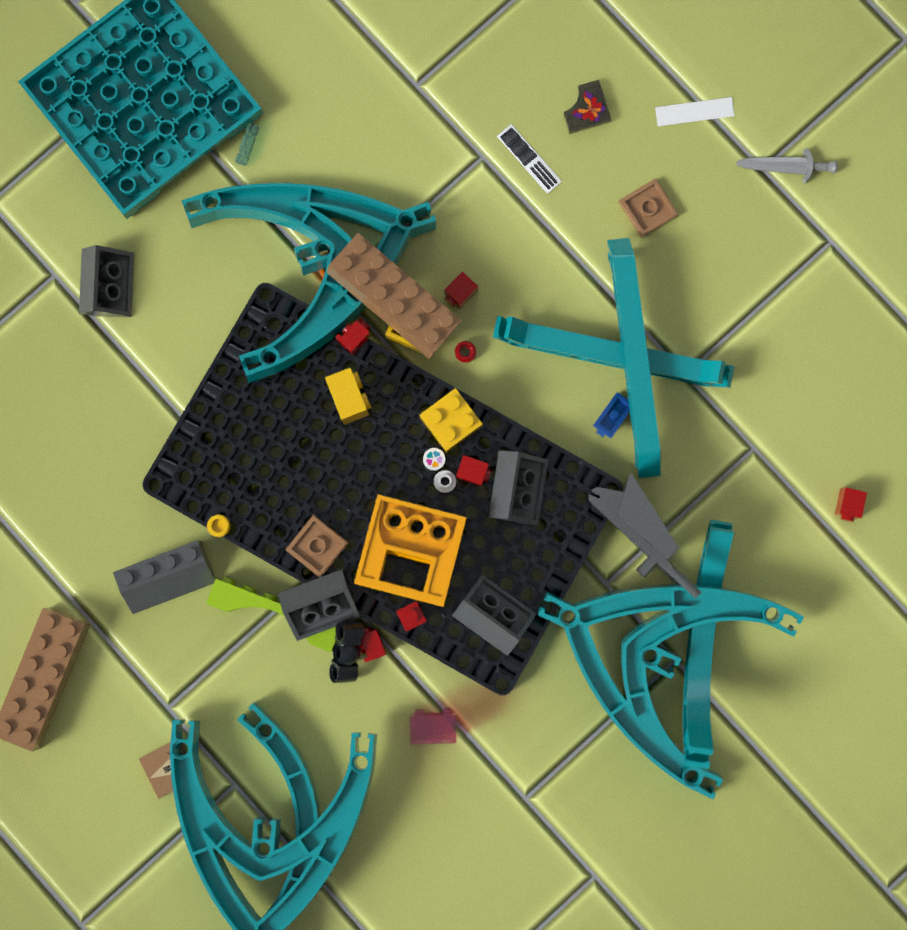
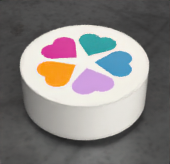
M438 448L428 449L424 453L423 463L429 470H440L445 464V455Z

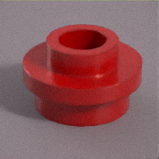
M462 341L456 345L455 357L458 361L469 363L475 358L476 347L473 343ZM468 349L470 353L467 356H463L461 351Z

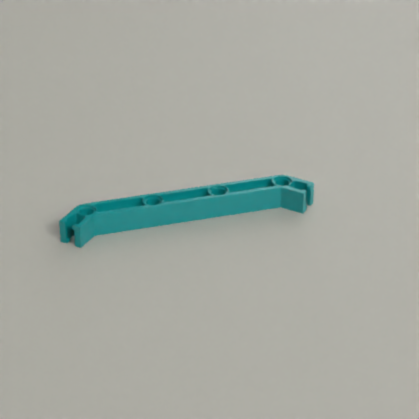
M629 238L607 240L609 248L608 261L612 272L634 439L635 467L638 468V478L661 476L660 443L635 255Z
M497 316L492 338L516 347L624 369L621 342L531 324L515 317L508 316L504 318ZM647 348L650 375L706 387H731L735 366L725 365L726 362L701 360Z

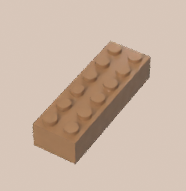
M359 233L329 264L327 273L428 359L436 353L462 321Z
M42 608L0 710V739L32 752L40 749L90 623L52 608Z

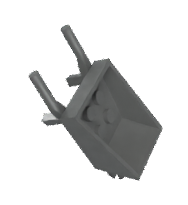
M631 473L627 476L623 492L600 487L592 489V492L599 495L600 498L589 495L591 504L647 556L636 571L642 577H646L657 566L675 584H680L696 599L701 594V591L668 561L680 547L672 538Z

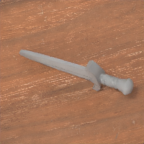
M808 148L802 153L804 157L745 158L738 160L736 163L737 166L746 169L805 175L801 181L804 184L810 178L813 170L828 171L835 174L839 168L837 161L814 163Z

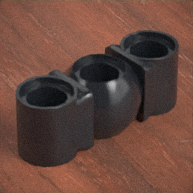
M360 620L339 621L335 629V640L338 642L333 647L334 659L331 660L332 664L329 669L330 680L332 683L355 682L358 678L359 667L356 662L361 656L360 645H362V639L365 634L364 625Z

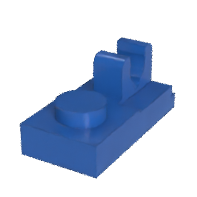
M616 392L593 425L598 429L597 434L602 437L606 435L612 438L630 412L627 398Z

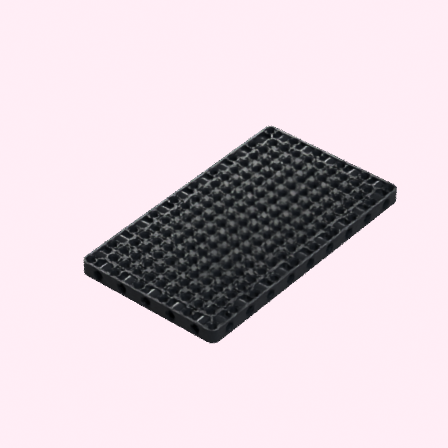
M270 283L259 284L146 474L142 483L144 491L206 528L212 516L223 515L227 517L230 523L236 524L237 531L233 535L227 534L224 536L225 539L302 583H307L320 577L314 573L311 579H306L303 576V570L306 566L288 553L286 548L306 525L308 518L315 515L328 527L334 528L337 534L345 540L353 539L356 542V547L353 551H347L344 548L337 558H342L345 562L342 571L350 590L353 592V598L360 616L498 695L509 694L551 622L538 615L541 601L544 600L547 592L561 599L565 597L608 520L589 501V495L600 498L599 495L592 492V489L596 487L605 488L607 484H614L617 491L623 492L621 481L459 389L457 391L483 425L482 428L457 445L461 450L460 455L451 457L444 451L441 445L432 446L429 443V439L433 435L419 415L424 406H432L454 390L455 387L370 339L352 355L334 337L314 353L302 359L307 362V367L304 370H297L296 363L278 372L272 379L265 377L251 383L247 380L243 387H238L236 384L237 379L246 377L239 356L260 349L258 344L262 339H268L269 344L277 340L299 320L300 315L309 307L308 304ZM265 291L272 292V297L269 300H262V294ZM274 320L280 321V326L276 330L269 328L270 323ZM242 329H250V334L248 337H240V331ZM335 352L337 359L334 362H328L326 360L328 353ZM378 355H385L387 360L384 364L379 365L375 363V358ZM269 357L265 360V362L269 364L273 363L276 360V358ZM258 362L256 367L261 366V362ZM348 363H355L357 368L353 373H358L363 388L359 390L361 393H366L371 408L368 409L369 416L344 425L336 405L331 411L323 409V404L326 401L331 400L334 402L326 379L317 381L315 380V375L319 371H324L327 377L345 370V366ZM221 366L228 367V371L224 376H218V369ZM367 374H374L376 379L373 383L367 384L364 382V377ZM417 376H422L425 379V383L422 386H415L413 379ZM289 379L296 380V386L293 389L285 388V384ZM391 384L395 387V390L392 394L387 395L383 392V387ZM264 387L266 394L261 398L256 397V390ZM314 390L315 397L312 400H305L304 394L306 391ZM231 395L235 396V403L232 406H227L225 404L226 398ZM405 395L414 397V402L411 405H404L402 403V398ZM283 398L285 399V405L279 409L275 408L274 402L276 399ZM376 403L384 405L383 411L379 414L372 412V407ZM199 404H205V411L202 414H196L195 411L196 406ZM253 406L255 408L254 414L246 417L244 415L245 409ZM296 409L304 410V416L301 419H294L293 413ZM223 414L224 422L221 425H215V417ZM394 414H401L403 416V421L400 424L395 425L391 422V417ZM273 417V425L269 428L264 427V419ZM317 419L322 420L323 427L320 430H313V422ZM492 419H498L501 421L502 426L500 429L494 430L489 426V422ZM365 422L373 424V428L369 433L361 431V426ZM416 424L420 425L422 432L419 435H412L410 428ZM237 425H242L244 428L240 436L233 434V430ZM285 428H292L293 435L288 439L283 438V430ZM335 430H340L343 433L339 441L331 439V434ZM212 433L213 441L210 444H204V436ZM383 433H390L392 435L390 443L384 444L380 441ZM262 436V444L254 447L252 444L253 438ZM306 438L311 439L312 446L309 449H302V441ZM481 438H488L491 446L487 449H482L479 447L478 441ZM535 440L539 443L540 449L533 452L528 448V443ZM181 441L183 448L180 452L175 453L173 446L176 442ZM354 441L362 443V447L358 452L350 450V445ZM405 443L411 446V452L407 455L399 452V447ZM226 444L232 445L233 450L229 455H223L222 448ZM274 447H281L282 454L277 458H273L271 455L272 449ZM324 449L331 450L332 455L328 460H321L320 453ZM428 449H440L445 455L444 465L449 467L450 472L455 477L463 455L470 458L477 457L479 461L488 463V469L496 468L497 453L500 449L548 459V480L545 481L539 518L545 521V530L537 531L534 525L496 519L497 525L495 528L489 529L485 527L484 520L489 517L494 479L489 478L487 483H482V486L469 483L466 487H459L456 483L455 488L451 492L442 493L439 491L435 496L428 495L426 489L430 484H434L437 471L429 470L425 466L420 465L418 458ZM200 452L202 460L194 464L192 457L195 453ZM372 452H379L381 454L379 462L372 463L369 461V456ZM245 455H250L252 458L248 466L241 464V459ZM295 457L300 458L301 465L296 469L291 468L290 461ZM343 460H348L351 463L350 469L347 471L339 469V464ZM394 462L400 465V471L396 474L388 471L389 465ZM575 462L578 465V472H568L567 463ZM215 463H220L221 471L218 474H212L211 467ZM263 466H270L271 472L267 477H262L260 474ZM313 468L320 470V477L316 480H312L309 477V472ZM185 471H189L191 478L188 482L183 483L181 475ZM361 471H368L370 473L368 481H359L358 475ZM412 473L420 477L419 482L415 485L407 482L408 476ZM234 474L240 475V482L237 485H231L230 478ZM284 476L289 477V486L281 488L279 480ZM446 477L442 478L441 484L444 486L448 485L449 479ZM158 479L160 481V488L157 491H153L151 483ZM337 479L340 482L339 488L334 491L329 490V481ZM384 481L387 482L389 490L386 493L378 492V484ZM558 481H564L567 484L568 489L566 492L561 493L557 491L556 483ZM208 482L210 490L202 494L200 486L202 483ZM252 485H258L260 488L256 496L249 494V489ZM302 487L309 489V496L305 499H300L298 496V491ZM485 487L488 490V496L486 498L477 497L476 489ZM357 490L359 493L358 499L353 502L347 499L348 492ZM404 492L409 496L407 501L416 505L424 503L428 508L466 517L465 528L467 532L461 538L452 577L456 574L463 576L464 583L460 587H454L450 581L447 593L453 597V603L450 606L442 607L403 597L401 603L395 604L391 601L392 593L384 591L375 593L372 588L354 584L355 580L352 574L358 569L372 513L367 511L366 505L369 501H376L377 494L396 499L399 493ZM577 492L586 494L587 500L584 504L576 501L575 495ZM227 493L229 501L221 505L219 497L221 494ZM276 495L279 503L275 507H270L268 499ZM449 495H455L458 498L456 506L450 507L446 504L445 500ZM321 498H326L329 503L328 507L324 510H320L317 507V502ZM553 500L556 503L557 508L554 512L546 510V501ZM193 501L199 504V508L195 513L189 511V505ZM241 504H247L248 513L244 516L238 513V507ZM292 506L298 509V514L295 518H289L287 515V510ZM468 506H474L477 509L478 513L475 517L469 518L465 515V509ZM340 509H346L348 512V516L344 521H339L336 518V513ZM565 512H574L576 515L575 522L568 523L565 521ZM260 515H266L268 518L267 524L263 527L257 524V518ZM398 516L397 521L391 523L390 526H399L401 524V517ZM359 520H365L367 523V528L363 532H358L355 528V524ZM419 521L414 522L417 526L415 533L421 532L424 527L423 523ZM586 522H592L595 525V532L593 534H588L584 531V524ZM284 525L287 533L284 537L279 538L276 535V529ZM437 527L434 529L433 534L437 539L445 536L446 531L442 527ZM510 527L515 530L516 536L514 539L508 540L504 537L503 532L506 528ZM556 530L564 532L565 540L563 542H556L554 540L553 534ZM476 536L485 538L486 544L483 548H476L474 546L473 539ZM527 538L535 542V548L532 551H527L523 547V541ZM268 545H273L276 549L272 557H268L265 554V548ZM495 547H502L504 549L505 556L502 559H496L493 556L492 551ZM546 549L554 552V559L551 562L545 561L542 557ZM388 554L386 561H392L395 569L392 573L383 572L381 580L421 590V586L426 583L430 564L416 565L413 560ZM466 555H471L475 559V564L470 568L462 564V559ZM521 558L524 561V568L522 570H515L512 566L513 559ZM565 560L571 561L574 565V569L570 573H566L562 569V563ZM333 564L323 576L337 571L334 569ZM485 566L493 568L494 576L489 580L502 588L501 580L504 577H510L514 583L513 587L509 590L502 589L536 613V616L521 637V639L527 638L530 641V648L526 651L520 650L517 643L508 656L500 651L498 658L491 659L488 657L487 652L490 647L494 646L452 616L482 575L481 571ZM534 569H541L544 576L541 581L533 580L531 573ZM405 572L413 573L414 581L411 584L403 583L402 575ZM524 588H529L533 592V596L529 601L521 598L520 593ZM417 601L422 605V612L427 621L406 632L396 611ZM551 601L552 608L548 612L555 614L559 605ZM384 610L389 611L392 615L389 623H383L380 620V613ZM433 613H438L442 617V622L438 626H433L429 622V617ZM453 624L461 627V634L458 637H452L448 632L449 627ZM421 633H428L430 635L431 641L428 645H421L419 643L418 637ZM472 635H476L481 639V643L477 648H471L468 645V639ZM466 655L469 657L470 663L467 667L462 668L457 664L459 656ZM501 677L506 678L509 682L508 687L504 690L496 687V681Z

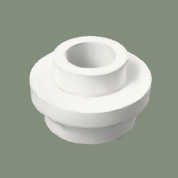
M440 471L434 478V485L442 493L451 492L456 486V477L450 471ZM444 477L449 479V484L446 486L441 484V479Z

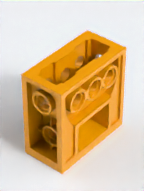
M377 494L354 584L444 607L466 517ZM393 516L401 517V524L397 527L390 526V519ZM417 521L422 522L424 525L423 530L419 533L411 530L412 524ZM435 528H444L446 531L445 536L440 539L433 536ZM388 554L430 564L424 591L381 580Z

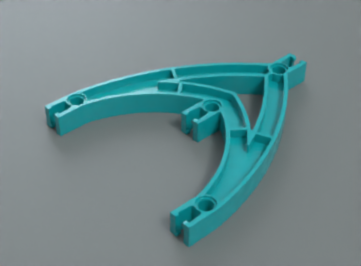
M263 183L232 186L208 191L181 200L191 228L219 219L247 218L276 223L299 232L313 241L294 248L303 276L326 268L323 280L313 301L300 319L271 344L239 356L249 383L276 374L314 353L339 334L367 307L327 273L329 264L352 240L344 230L328 217L353 222L384 233L377 249L396 265L411 238L436 230V218L434 215L431 216L429 202L401 210L360 194L308 184ZM210 204H217L214 208L208 207ZM199 209H203V210L198 211V212H196V213H194V214H190V212H192V211L199 210ZM424 216L429 217V216H431L430 219H426V220H422V221H417V219H419V218H421V217H424ZM404 222H409L412 225L405 227L402 224ZM324 250L330 252V253L327 254V255H320V254H319L321 251H324ZM315 256V258L303 262L302 258ZM269 357L276 358V360L273 363L269 364L265 362V360ZM261 362V366L250 371L248 370L247 365Z
M680 584L650 585L622 589L591 597L574 604L547 592L544 600L548 602L551 600L561 607L555 615L545 611L546 608L540 606L538 615L564 627L574 656L588 685L616 726L638 750L665 773L686 787L714 799L716 795L713 790L714 786L710 785L707 788L701 785L703 777L715 780V785L719 787L723 778L719 773L711 769L685 766L684 753L668 736L654 710L647 685L646 667L672 679L675 674L672 671L673 668L669 666L668 669H665L658 665L661 657L665 656L673 659L674 665L678 666L681 657L659 646V644L677 633L699 625L720 621H752L770 625L794 637L797 632L793 629L794 626L789 625L786 628L780 622L784 614H788L797 620L796 623L801 624L804 616L764 597L733 589L695 585L701 591V594L696 599ZM774 607L776 615L773 618H767L766 613L768 609ZM567 610L574 612V618L570 621L562 618L563 613ZM663 610L642 622L621 640L620 664L625 695H622L597 652L588 626L625 615ZM648 650L655 651V656L651 660L644 658V654ZM695 770L697 773L694 778H686L688 771Z
M185 719L172 720L170 767L176 810L188 851L207 892L233 930L286 929L322 889L351 841L371 786L376 760L377 733H368L367 738H370L368 752L359 751L361 732L351 733L348 769L332 802L304 833L285 846L279 847L281 819L272 818L270 820V825H272L270 837L263 836L265 817L254 819L252 843L230 824L216 805L202 773L198 756L200 721H188V725H190L188 738H182V724H184ZM182 743H185L188 746V752L186 755L182 754L180 751V745ZM359 756H364L368 760L366 768L358 766L357 759ZM262 842L269 845L270 852L268 854L261 851L260 846ZM312 856L310 863L298 880L263 918L257 914L248 902L223 859L224 857L244 873L262 881L284 873Z

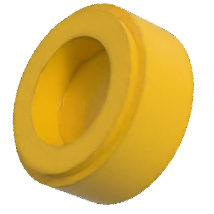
M214 515L207 523L209 533L215 537L226 536L231 528L230 521L223 515Z

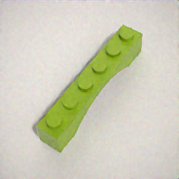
M224 576L222 580L215 579L206 604L226 612L240 608L258 607L275 611L284 616L280 602L276 601V596L264 592L263 596L255 593V588L245 584L241 588L234 585L235 580ZM336 627L307 637L309 644L328 652H333V647L337 642L335 640Z

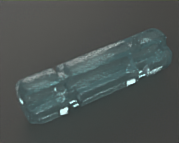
M253 123L247 125L246 134H244L239 148L240 153H237L235 159L236 163L243 166L247 165L248 155L251 154L259 126Z

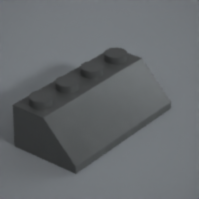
M198 540L113 572L120 594L132 614L204 588L215 582V576L202 541Z

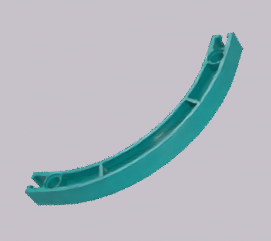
M709 520L696 585L722 588L734 535L732 523ZM716 622L689 629L684 674L683 745L685 766L709 769V755H713L714 751L710 719V684Z
M254 702L248 708L256 712L261 718V722L255 726L246 718L247 715L244 713L237 720L266 748L286 780L294 807L296 839L320 817L315 785L308 766L292 739L262 707ZM263 724H268L272 728L270 736L262 734L261 727ZM312 856L289 870L281 892L261 918L290 890L310 863Z

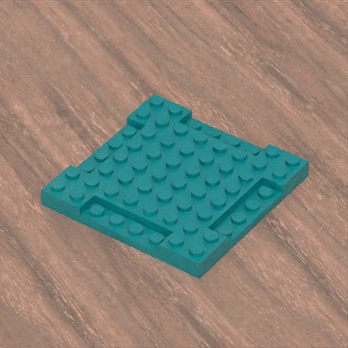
M124 0L18 81L126 219L157 197L163 187L227 138L231 140L264 114L262 108L175 0Z

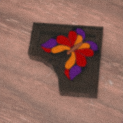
M599 80L578 85L577 102L572 108L563 113L569 134L611 122L610 113Z

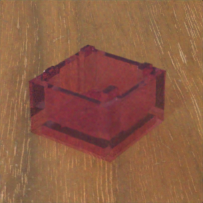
M443 708L442 712L424 713L423 709H416L414 713H411L410 744L456 743V712H451V708Z

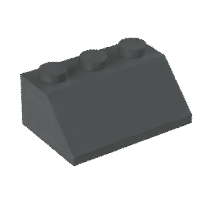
M99 245L82 249L79 314L97 317H131L133 252Z
M499 451L489 517L538 526L548 459L521 452Z
M342 569L278 593L282 612L297 641L336 627L339 621H352L360 618Z
M481 575L452 616L508 656L527 630L536 613L488 578Z

